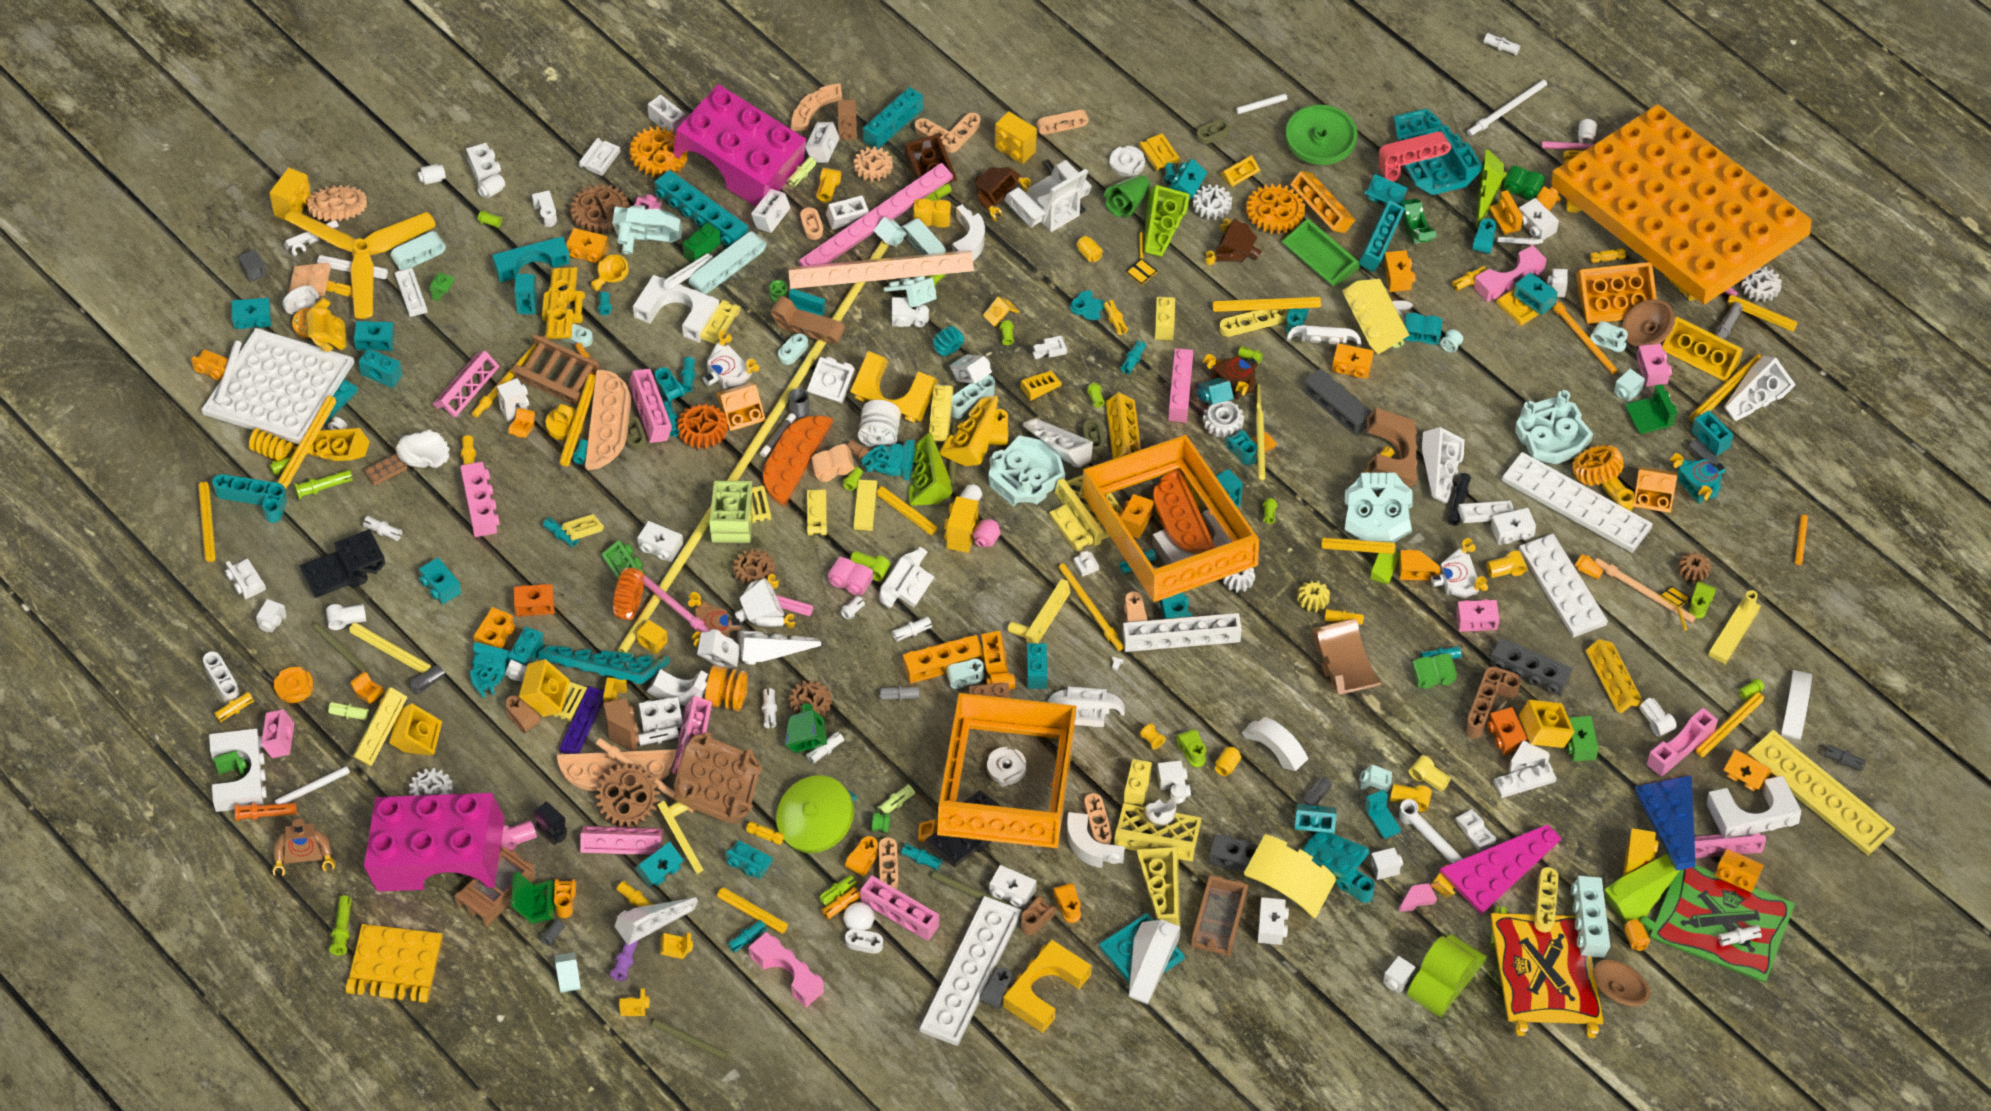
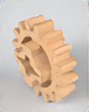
M876 146L873 147V150H870L869 147H866V151L860 150V154H856V159H854V171L858 172V177L863 176L864 180L870 178L871 182L875 178L880 181V177L887 178L886 174H891V169H893L892 156H889L888 151L883 153V148L876 150Z

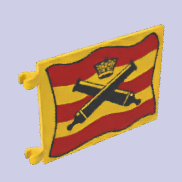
M1491 913L1490 918L1507 1019L1509 1022H1516V1035H1525V1032L1528 1030L1526 1022L1587 1024V1037L1595 1038L1599 1032L1597 1024H1603L1597 984L1593 976L1592 957L1581 956L1580 947L1577 946L1578 930L1575 929L1576 916L1555 915L1552 929L1549 932H1541L1534 925L1535 915Z

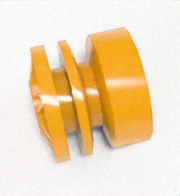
M713 665L707 681L705 699L712 702V707L717 708L725 700V708L727 710H730L733 705V710L739 712L748 690L747 671L742 670L738 675V670L733 669L730 677H728L727 667Z

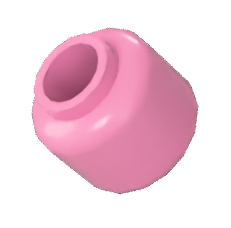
M984 519L978 523L972 535L976 545L984 548L992 547L1001 532L996 521Z

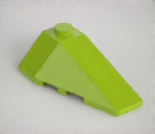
M1485 150L1482 162L1483 170L1480 172L1477 229L1480 222L1485 219L1489 212L1490 206H1492L1507 175V172L1504 171V163L1489 150Z
M1155 185L1149 191L1146 206L1144 253L1158 257L1163 256L1172 236L1187 212L1190 194Z
M928 433L915 446L913 462L916 465L915 470L911 472L913 483L908 489L909 502L912 506L940 504L952 494L951 480L932 434Z
M1665 854L1608 886L1605 889V900L1625 923L1634 919H1638L1640 922L1642 917H1647L1651 908L1658 902L1662 893L1669 887L1680 870H1675L1670 858Z

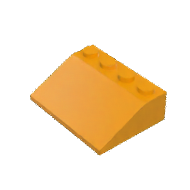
M1651 262L1582 269L1575 273L1586 324H1594L1600 321H1622L1628 312L1639 303L1657 299Z

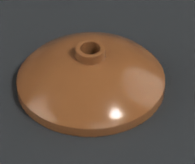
M1652 299L1639 303L1628 312L1623 321L1622 328L1628 333L1626 341L1636 348L1661 343L1670 335L1674 328L1675 313L1671 306L1662 300Z
M1602 960L1595 966L1593 970L1594 980L1603 994L1612 1001L1628 1007L1642 1006L1648 1001L1650 989L1647 982L1630 966L1615 960Z

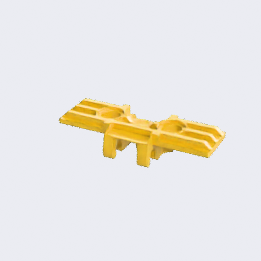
M577 267L552 268L549 291L544 293L542 320L544 322L547 321L545 337L548 339L572 338L573 323L578 324L583 321L581 314L585 293L583 291H576ZM561 286H567V289L564 291L558 290ZM572 301H575L574 313L573 309H567V305H570Z

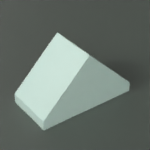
M575 952L554 955L560 993L581 989Z

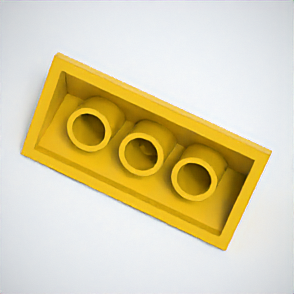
M1678 316L1675 318L1672 332L1665 339L1662 346L1666 353L1725 382L1730 379L1739 366L1743 348Z

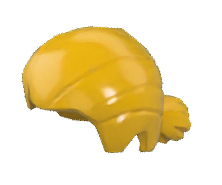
M615 254L608 255L598 264L599 277L591 282L592 289L598 291L605 282L617 283L625 279L629 272L626 259L621 255Z

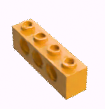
M1300 171L1290 184L1333 231L1346 233L1356 219L1313 173Z
M977 635L966 636L959 640L947 641L944 644L928 646L922 650L903 654V667L909 683L912 684L947 674L946 668L954 663L979 659L984 664V651Z

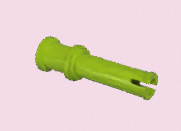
M348 469L347 471L317 480L310 478L307 482L294 483L293 485L296 496L300 500L302 497L310 494L317 495L320 490L353 481V478Z
M345 895L339 897L336 926L331 932L333 939L332 944L329 946V952L337 956L347 953L346 942L350 935L347 929L352 898Z

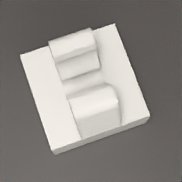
M1084 551L1074 558L1073 563L1082 577L1099 571V565L1091 552Z

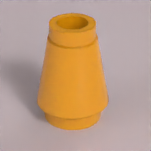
M1582 554L1574 565L1578 568L1577 571L1597 580L1604 572L1589 555Z

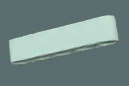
M752 231L747 233L692 274L688 282L689 285L706 295L761 254L766 248V242Z

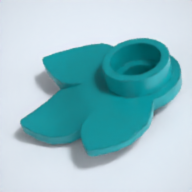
M1091 290L1083 291L1078 295V298L1071 302L1070 310L1073 314L1082 315L1085 319L1098 320L1101 318L1099 312L1104 309L1103 304L1105 301L1093 298Z

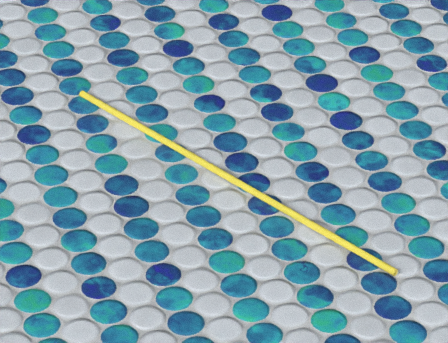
M882 240L869 260L881 259L889 244ZM866 281L853 284L831 319L839 322L842 320ZM817 340L727 481L739 480L788 404L790 392L799 387L827 342ZM711 506L661 581L659 587L666 592L710 525ZM655 593L619 646L618 652H628L637 638L638 628L648 621L661 598Z

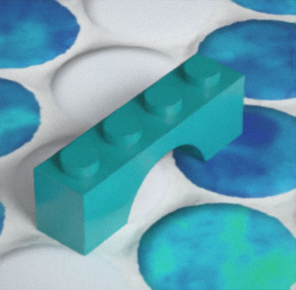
M563 236L492 255L494 269L499 282L515 279L519 270L530 262H543L552 268L570 264L569 251Z

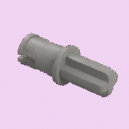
M899 685V688H881L880 698L881 700L899 699V701H902V699H919V686L901 687Z

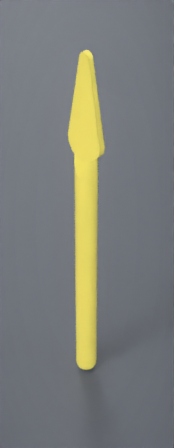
M1257 384L1258 479L1263 481L1265 479L1264 418L1260 384Z

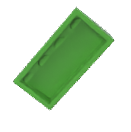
M1308 218L1282 241V244L1331 286L1341 283L1360 268L1357 259Z

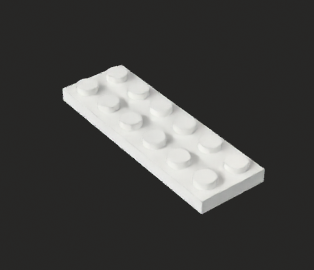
M1554 534L1519 546V551L1573 638L1607 625L1608 620Z

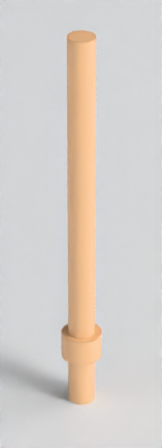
M1599 558L1595 560L1610 577H1616L1678 615L1676 607L1659 597V594L1622 573L1613 564L1609 565ZM1680 607L1684 619L1693 623L1696 616Z
M599 738L596 745L608 752V756L612 759H617L623 764L627 763L629 768L635 763L621 753V750L615 745L611 746L602 738ZM656 778L652 784H659L657 789L675 802H678L674 797L675 791ZM692 808L688 809V811L691 813L695 811Z

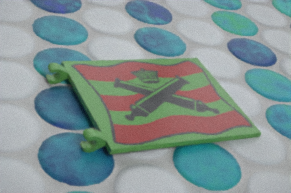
M1695 865L1693 868L1680 870L1669 887L1656 923L1648 917H1642L1640 921L1646 931H1652L1650 938L1766 983L1795 903L1754 888L1751 893L1715 877L1716 872ZM1759 925L1761 931H1758V933L1762 934L1761 938L1746 940L1742 944L1733 943L1723 947L1719 943L1721 939H1718V934L1732 932L1736 928L1744 929Z

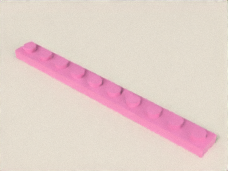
M942 163L801 258L799 264L801 266L831 263L873 234V230L884 216L895 219L914 206L915 200L924 199L952 180L953 175Z

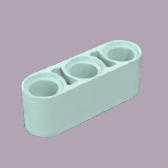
M919 218L901 226L907 232L904 237L920 255L946 252L942 243Z
M432 231L394 248L390 256L400 270H405L442 254L446 249V245L437 232Z
M987 375L976 383H970L953 395L951 416L961 419L968 415L981 398L994 396L995 379L991 375Z

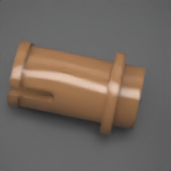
M851 440L847 445L851 453L856 455L860 461L870 452L869 448L862 447L854 440Z

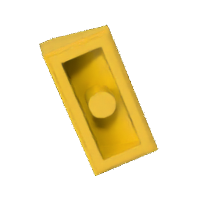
M1251 155L1221 172L1220 176L1233 187L1261 170Z

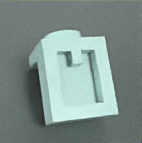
M1371 764L1360 774V789L1365 790L1372 786L1388 792L1391 789L1392 772Z

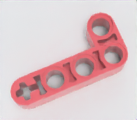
M1442 132L1386 144L1379 150V170L1386 179L1394 182L1400 177L1402 165L1445 155L1450 151L1451 144Z

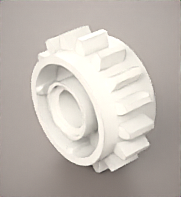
M1231 401L1214 405L1209 404L1208 410H1204V428L1208 429L1209 433H1212L1215 437H1232L1239 429L1243 428L1242 409L1239 410L1238 405Z

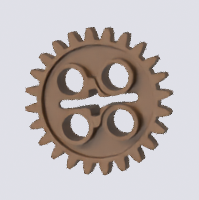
M604 183L602 187L595 184V188L588 185L589 190L582 188V193L577 192V197H573V203L570 204L572 220L576 221V226L581 225V230L587 228L588 232L594 230V233L601 231L602 234L605 233V230H608L611 233V228H614L612 224L615 207L629 208L627 196L624 197V192H619L618 187L612 190V185L605 188Z
M627 763L624 764V768L617 764L616 771L609 768L611 774H603L606 778L605 781H598L602 787L596 788L600 794L596 795L595 798L601 800V802L596 805L597 807H603L600 813H607L605 817L607 821L613 818V825L619 821L620 827H623L625 823H627L628 827H631L632 822H634L638 827L639 820L646 823L645 816L652 818L653 816L650 811H657L654 803H660V801L655 796H659L661 793L655 791V789L659 787V784H652L656 778L654 776L648 778L651 772L647 770L643 773V766H640L637 770L635 763H633L631 768H629ZM630 777L636 778L633 786L626 785V781ZM640 785H643V788L636 790ZM613 788L619 789V794L616 797L609 796V792ZM628 791L629 793H631L630 799L624 798L625 792ZM639 794H646L647 798L644 802H637ZM622 805H629L630 810L628 813H620Z

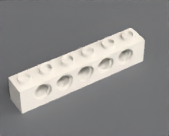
M1239 613L1123 623L1122 637L1125 652L1240 642L1242 628Z

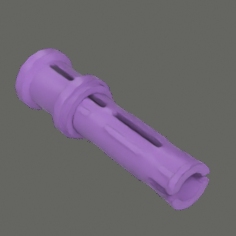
M638 941L627 945L626 942L624 943L621 953L615 958L616 964L614 969L610 971V976L613 979L623 982L627 980V972L629 967L633 965L632 957Z

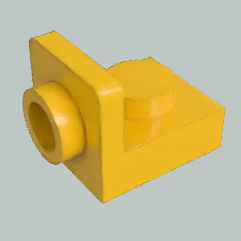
M607 678L603 696L604 703L617 700L618 692L627 693L626 679Z
M641 988L639 999L634 997L620 999V1015L645 1016L646 1008L650 1007V997L646 996L645 988Z

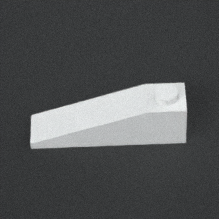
M1763 356L1749 370L1724 408L1731 418L1737 421L1753 413L1754 410L1765 407L1774 400L1783 398L1795 386V383L1776 357Z
M1037 418L1023 422V426L1059 454L1062 460L1072 464L1073 467L1080 468L1091 463L1092 441Z
M1439 427L1423 432L1422 452L1432 497L1445 504L1448 503L1454 486L1453 478L1458 474V464L1463 460L1465 440Z
M737 630L738 644L741 646L739 658L745 664H756V662H763L821 646V641L818 638L791 636L790 639H787V636L776 633L769 637L763 634V632Z
M694 897L638 907L630 911L625 910L617 916L615 928L627 945H630L695 910L698 900Z
M1164 920L1141 923L1134 937L1129 990L1130 998L1145 1004L1149 1003L1179 941L1180 926Z

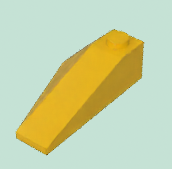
M997 395L983 397L968 413L970 417L964 423H960L957 426L959 430L955 435H950L946 439L939 452L941 456L965 467L981 464L989 445L998 402Z
M360 428L319 431L307 454L332 461L354 460L365 457L370 441ZM291 442V450L295 451L299 444Z

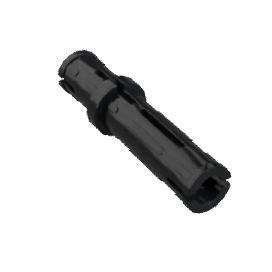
M1467 473L1459 475L1458 484L1454 488V499L1447 522L1452 526L1459 525L1460 514L1457 508L1459 504H1464L1469 494L1468 487L1471 476Z

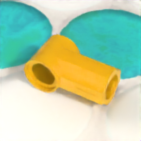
M823 167L820 185L816 194V198L821 202L827 203L832 200L835 188L839 186L841 181L840 170Z
M1613 477L1612 481L1602 483V488L1616 504L1632 511L1634 503L1633 491L1626 489L1617 477Z
M1512 551L1504 558L1487 561L1486 563L1487 573L1491 578L1507 574L1520 576L1528 569L1520 551Z
M1394 784L1390 801L1402 803L1404 800L1411 799L1418 804V812H1425L1429 807L1432 790L1422 785L1412 788Z

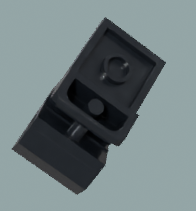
M370 529L334 542L336 552L300 565V570L314 598L348 585L351 588L363 585L368 581L366 572L377 574L386 564L385 557Z
M981 790L963 802L1002 807ZM936 831L925 840L924 845L955 868L974 852L980 853L989 846L991 841L937 835Z

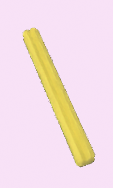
M353 623L350 626V633L423 674L431 669L430 664L358 623Z

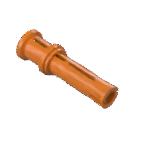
M296 802L258 805L257 803H252L251 805L235 804L236 822L240 819L256 820L258 817L297 815Z

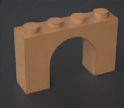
M1375 408L1367 417V433L1390 441L1397 448L1400 460L1377 453L1367 463V472L1396 473L1402 482L1411 488L1418 480V475L1416 474L1418 461L1416 459L1417 430L1415 420Z

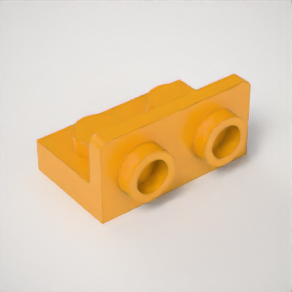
M1508 190L1501 192L1498 204L1490 206L1489 210L1503 234L1506 235L1521 230L1523 216Z
M205 349L199 357L193 356L191 358L193 370L200 374L203 373L211 376L215 380H222L229 360Z

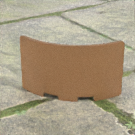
M1356 619L1312 628L1317 653L1321 652L1324 660L1321 666L1325 676H1330V686L1336 694L1341 695L1382 685V681L1374 673L1366 656Z

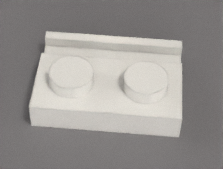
M597 138L579 161V166L586 167L587 170L603 176L620 153V147L607 141H600V138Z

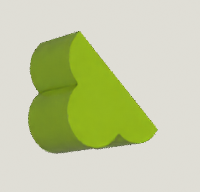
M1453 934L1447 937L1441 936L1426 954L1420 971L1408 989L1407 996L1441 1018L1485 963L1487 956Z

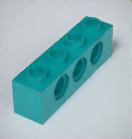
M911 87L905 90L863 127V142L872 148L876 146V150L882 147L923 110V95Z
M1391 200L1387 202L1359 259L1360 266L1372 272L1378 267L1405 210L1404 207Z

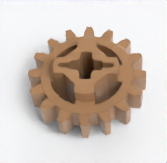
M751 548L749 553L744 550L743 556L738 554V560H734V574L737 580L740 579L741 584L747 582L749 586L751 582L764 578L768 580L770 574L775 575L773 557H768L767 551L761 553L760 548L757 552H754L753 548Z
M804 680L802 686L796 684V690L791 689V695L789 696L790 709H794V714L796 715L801 713V706L803 704H811L814 711L825 716V710L829 711L830 704H832L831 691H827L826 685L821 687L820 681L813 684V680H810V683L807 684Z

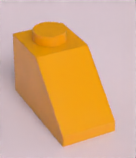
M1408 549L1400 551V580H1431L1432 575L1440 574V566L1420 550Z

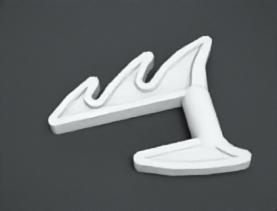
M1498 237L1497 242L1535 245L1543 243V239Z

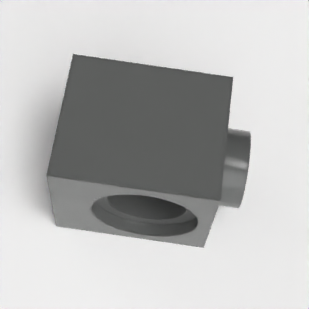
M255 249L238 256L241 269L249 282L267 276L265 265Z

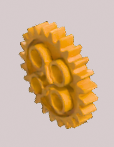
M650 126L649 131L643 129L642 133L637 132V137H633V141L630 144L629 154L631 155V161H634V166H639L638 171L644 169L645 175L650 172L652 177L658 174L660 178L668 170L675 173L676 171L680 172L681 167H685L688 151L683 152L680 158L674 156L675 135L672 134V129L667 132L666 127L660 130L659 126H657L656 130H653Z
M1271 183L1270 188L1265 184L1264 189L1258 187L1257 192L1252 191V196L1248 197L1246 204V214H1248V220L1252 219L1251 224H1257V229L1263 227V232L1269 229L1270 234L1274 230L1278 234H1280V230L1287 233V228L1293 230L1294 226L1298 227L1299 222H1302L1305 213L1303 198H1299L1298 193L1294 194V189L1288 190L1287 185L1281 188V184L1275 187Z

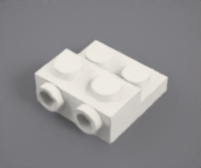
M820 357L807 392L842 404L848 389H851L857 372L854 366L844 362L840 364L831 357H826V359Z

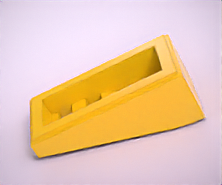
M1052 371L1022 380L1020 389L1032 401L1062 386V383Z

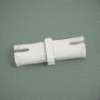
M1487 33L1484 38V44L1494 46L1499 51L1504 50L1514 55H1517L1520 45L1506 40L1505 37L1500 38Z
M370 516L364 519L370 523L363 522V527L377 532L378 535H385L395 541L401 538L394 533L402 535V530L388 525V522H381Z
M925 617L913 623L908 622L906 626L892 630V634H895L893 638L896 642H899L910 636L915 637L917 633L931 629V621L929 617Z
M769 688V696L767 689L762 691V712L764 713V727L770 728L771 722L772 728L776 726L775 712L777 711V705L775 704V690Z
M677 726L660 730L656 728L655 731L638 734L639 745L642 746L656 742L661 744L662 741L679 738ZM667 733V735L650 739V737Z
M837 731L834 732V734L827 738V745L816 747L806 754L809 762L813 760L811 763L815 764L825 755L831 754V751L836 746L844 742L843 736Z
M1759 925L1744 929L1736 928L1735 931L1718 934V939H1721L1719 943L1723 947L1733 943L1742 944L1746 940L1761 938L1762 934L1758 933L1761 929Z

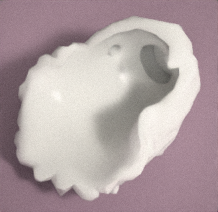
M431 430L403 436L396 446L399 459L409 466L438 468L449 459L448 452L450 448L447 447V442L444 441V438L439 433Z

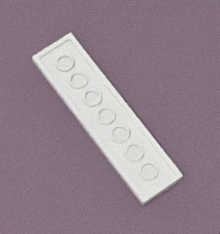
M984 896L925 1016L920 1032L950 1044L959 1045L980 1002L982 992L989 983L1021 917L1022 910Z

